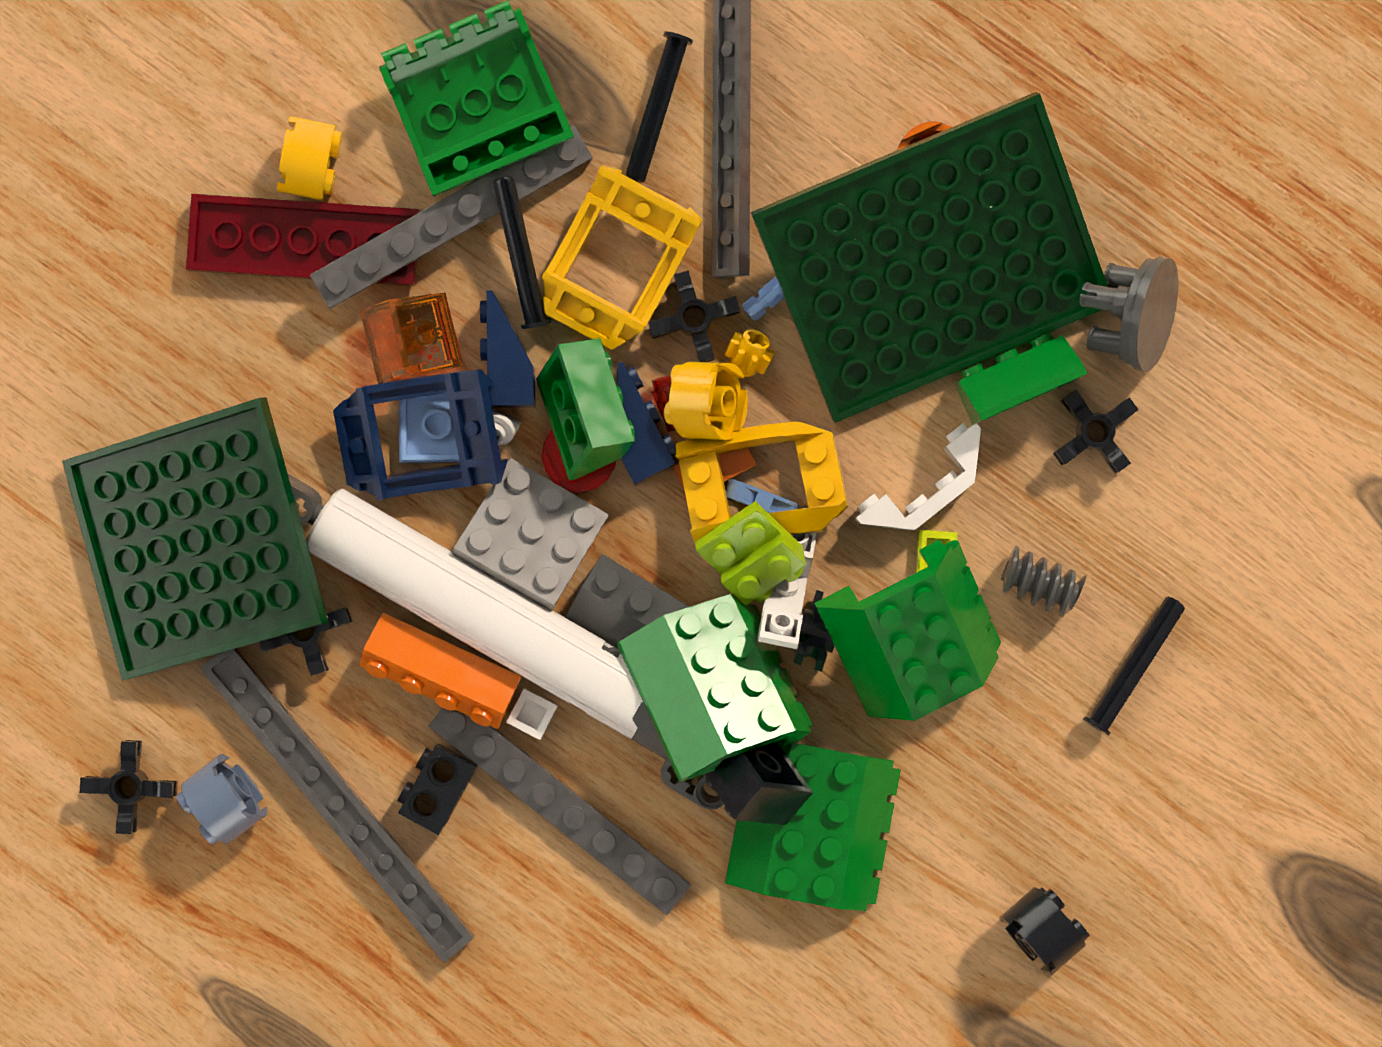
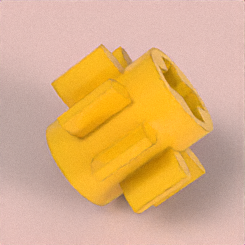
M749 329L743 335L735 332L724 355L731 357L729 363L738 366L743 376L751 377L755 375L756 371L762 375L765 373L775 351L768 349L770 341L765 334Z

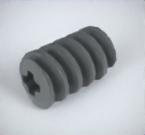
M1015 546L1001 575L1003 593L1007 594L1013 586H1016L1017 599L1021 600L1027 592L1032 593L1031 605L1035 606L1044 598L1046 599L1045 611L1049 612L1058 604L1060 605L1059 617L1063 618L1073 609L1083 589L1086 575L1075 583L1076 572L1074 570H1068L1061 577L1062 566L1060 564H1054L1047 571L1048 560L1046 558H1040L1033 565V553L1028 551L1019 559V547Z

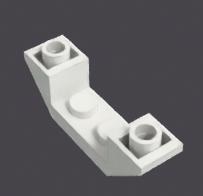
M962 423L946 436L950 443L943 450L961 473L956 475L952 470L935 484L939 490L927 499L922 494L905 507L909 512L906 517L903 516L887 494L883 495L880 499L873 494L856 507L861 514L854 518L858 525L907 531L916 530L975 483L981 428L977 423L969 428Z
M815 532L792 535L803 546L806 566H804L800 577L795 581L787 582L783 580L774 586L772 594L764 601L758 631L759 642L797 649L803 618L801 613L807 578L817 536Z

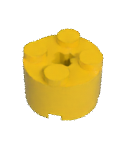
M290 116L288 120L289 126L295 128L294 130L286 129L279 165V172L282 173L281 178L285 179V183L277 182V192L323 200L324 194L332 196L335 170L329 169L331 157L339 158L342 132L335 131L336 125Z
M686 362L683 365H675L671 371L672 384L669 402L666 403L664 408L665 421L668 424H673L676 431L684 438L732 439L733 437L730 434L733 431L741 430L748 409L747 390L741 389L738 379L744 378L740 368L733 363Z

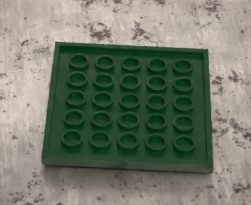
M267 397L247 401L62 461L122 681L328 622Z

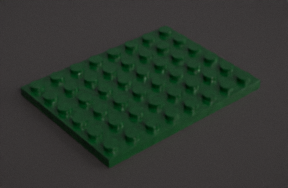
M1034 92L750 212L834 423L1099 312L1101 309L1082 307L1080 305V294L1087 295L1086 291H1082V287L1086 282L1108 287L1042 97L1038 92Z

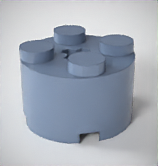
M224 754L218 755L182 783V792L177 795L180 806L187 813L194 814L201 824L199 827L201 834L212 845L218 841L229 844L267 815V807L260 810L258 802L263 797L256 784L240 765L237 764L231 768L226 764L225 761L230 757Z

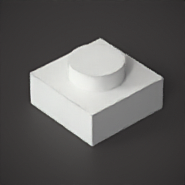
M524 688L506 723L541 740L558 705Z

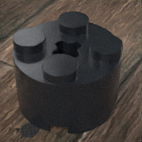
M1033 887L1002 914L999 919L1001 922L1009 924L1005 927L1006 931L1032 962L1037 957L1042 960L1045 965L1041 970L1051 977L1086 946L1085 940L1090 935L1078 920L1074 918L1071 921L1061 911L1065 905L1051 889L1046 891L1042 887L1040 889Z

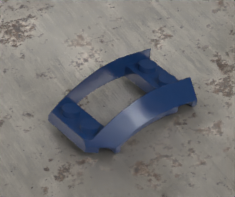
M481 369L415 377L356 388V391L348 399L343 400L333 410L347 485L359 492L366 491L374 495L377 501L415 493L470 487L478 484L501 483L508 459L501 460L488 390V386L494 384L493 381ZM447 393L460 464L387 476L373 404Z

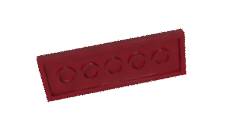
M191 194L186 270L311 279L310 274L418 214L420 210ZM417 260L375 284L415 286Z

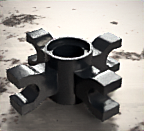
M689 270L674 274V280L682 304L677 314L648 322L652 338L656 339L682 331L686 335L692 336L699 362L714 361L715 357L707 330L710 327L711 321L740 313L737 298L733 296L707 305L704 301L696 298ZM698 308L705 314V321L701 326L690 327L684 322L683 316L688 309Z
M1077 390L1060 400L1078 423L1076 437L1053 453L1061 466L1067 464L1085 449H1097L1114 474L1131 464L1126 455L1113 441L1116 432L1115 427L1139 410L1131 398L1125 399L1105 415L1093 414ZM1092 421L1100 423L1104 428V437L1100 442H1094L1087 436L1086 429Z
M817 590L811 610L806 609L802 619L798 642L801 644L798 647L794 663L801 665L803 658L809 656L816 660L814 669L822 672L827 652L832 653L835 646L814 604L821 600L824 592Z
M348 607L326 614L328 622L314 626V634L308 641L300 639L296 632L259 642L261 651L268 652L291 643L294 646L302 647L311 676L328 671L329 668L319 642L322 640L325 631L353 622Z
M141 740L121 741L120 772L112 777L85 776L80 778L79 793L109 794L110 798L118 804L115 834H132V832H137V802L143 800L146 796L162 798L177 796L178 781L149 780L147 775L139 770L142 752ZM125 776L131 777L137 784V792L133 797L126 796L121 790V782Z

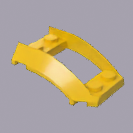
M602 165L560 247L542 276L545 293L543 301L545 314L591 339L600 338L602 345L612 350L644 331L703 219L691 207L686 209L623 175V170ZM603 210L668 245L631 314L566 279Z
M786 422L741 428L740 431H733L730 434L733 437L730 440L690 439L676 444L675 456L679 459L692 526L690 532L694 543L731 518L718 455L724 452L795 441L808 508L769 513L791 535L823 532V529L835 517L838 518L849 507L835 438L832 432L802 422Z

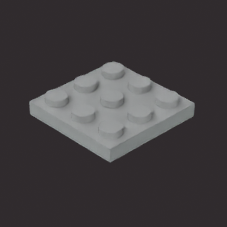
M510 458L507 462L502 482L492 486L456 543L452 553L552 611L605 524L609 514Z

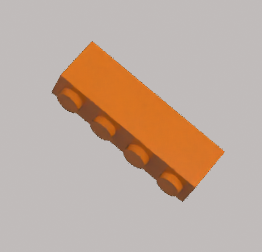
M382 613L363 648L359 665L364 667L374 677L390 679L400 684L405 691L411 694L427 696L435 700L440 707L446 710H457L470 716L471 720L478 725L492 726L496 729L499 728L516 694L522 677L385 613Z

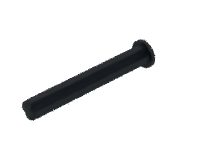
M665 31L663 34L667 38L626 170V176L636 182H644L646 180L686 47L693 43L692 39L678 33Z
M512 176L496 178L493 181L525 321V323L521 324V328L530 329L551 323V318H546L515 180Z
M1169 596L1164 599L1089 718L1086 716L1083 718L1086 723L1103 734L1110 735L1109 727L1184 612L1185 607L1180 601Z

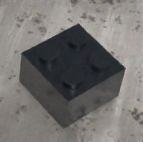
M777 741L723 759L714 771L705 774L707 784L717 792L725 804L724 809L727 814L738 821L787 825L813 794Z

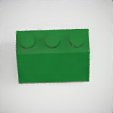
M1048 333L1030 341L1032 349L1018 354L1016 348L996 356L997 364L984 370L980 363L960 372L963 379L956 382L955 387L972 425L1088 374L1064 335L1053 339L1051 333Z
M600 338L558 344L536 378L569 481L576 480L623 458L635 442L634 426L626 417L623 408V394L620 387L615 384L611 372V358L604 351Z

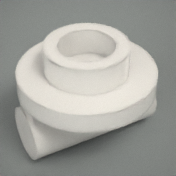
M492 409L498 445H506L516 435L521 422Z

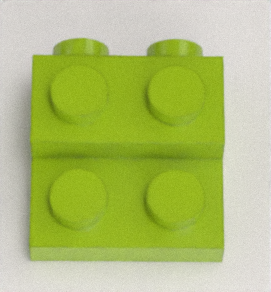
M756 501L695 542L696 552L721 574V583L745 606L753 600L757 602L765 601L772 594L774 586L783 580L787 582L795 581L800 577L804 566H806L803 546Z

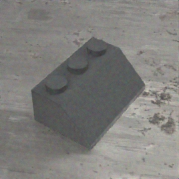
M601 554L565 618L619 650L617 645L619 641L661 616L689 606L604 554Z

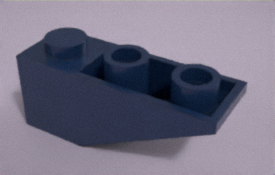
M487 291V300L480 301V323H487V338L480 339L481 361H487V376L494 383L488 386L491 407L536 408L535 368L493 291Z
M622 361L618 363L617 386L620 387L623 394V408L626 417L634 426L635 442L621 459L636 486L674 466L675 462L672 457L676 455V447L669 434L662 437L655 423L660 421L661 418L652 401L649 400L644 403L638 389L644 387L636 369L634 366L627 369Z

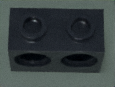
M441 744L435 745L433 750L426 748L415 767L421 770L414 784L409 781L406 783L397 800L403 804L398 813L439 835L445 828L478 765ZM439 760H447L453 765L455 773L451 780L443 781L436 776L435 765ZM420 794H429L435 799L436 809L433 813L424 814L418 810L416 800Z

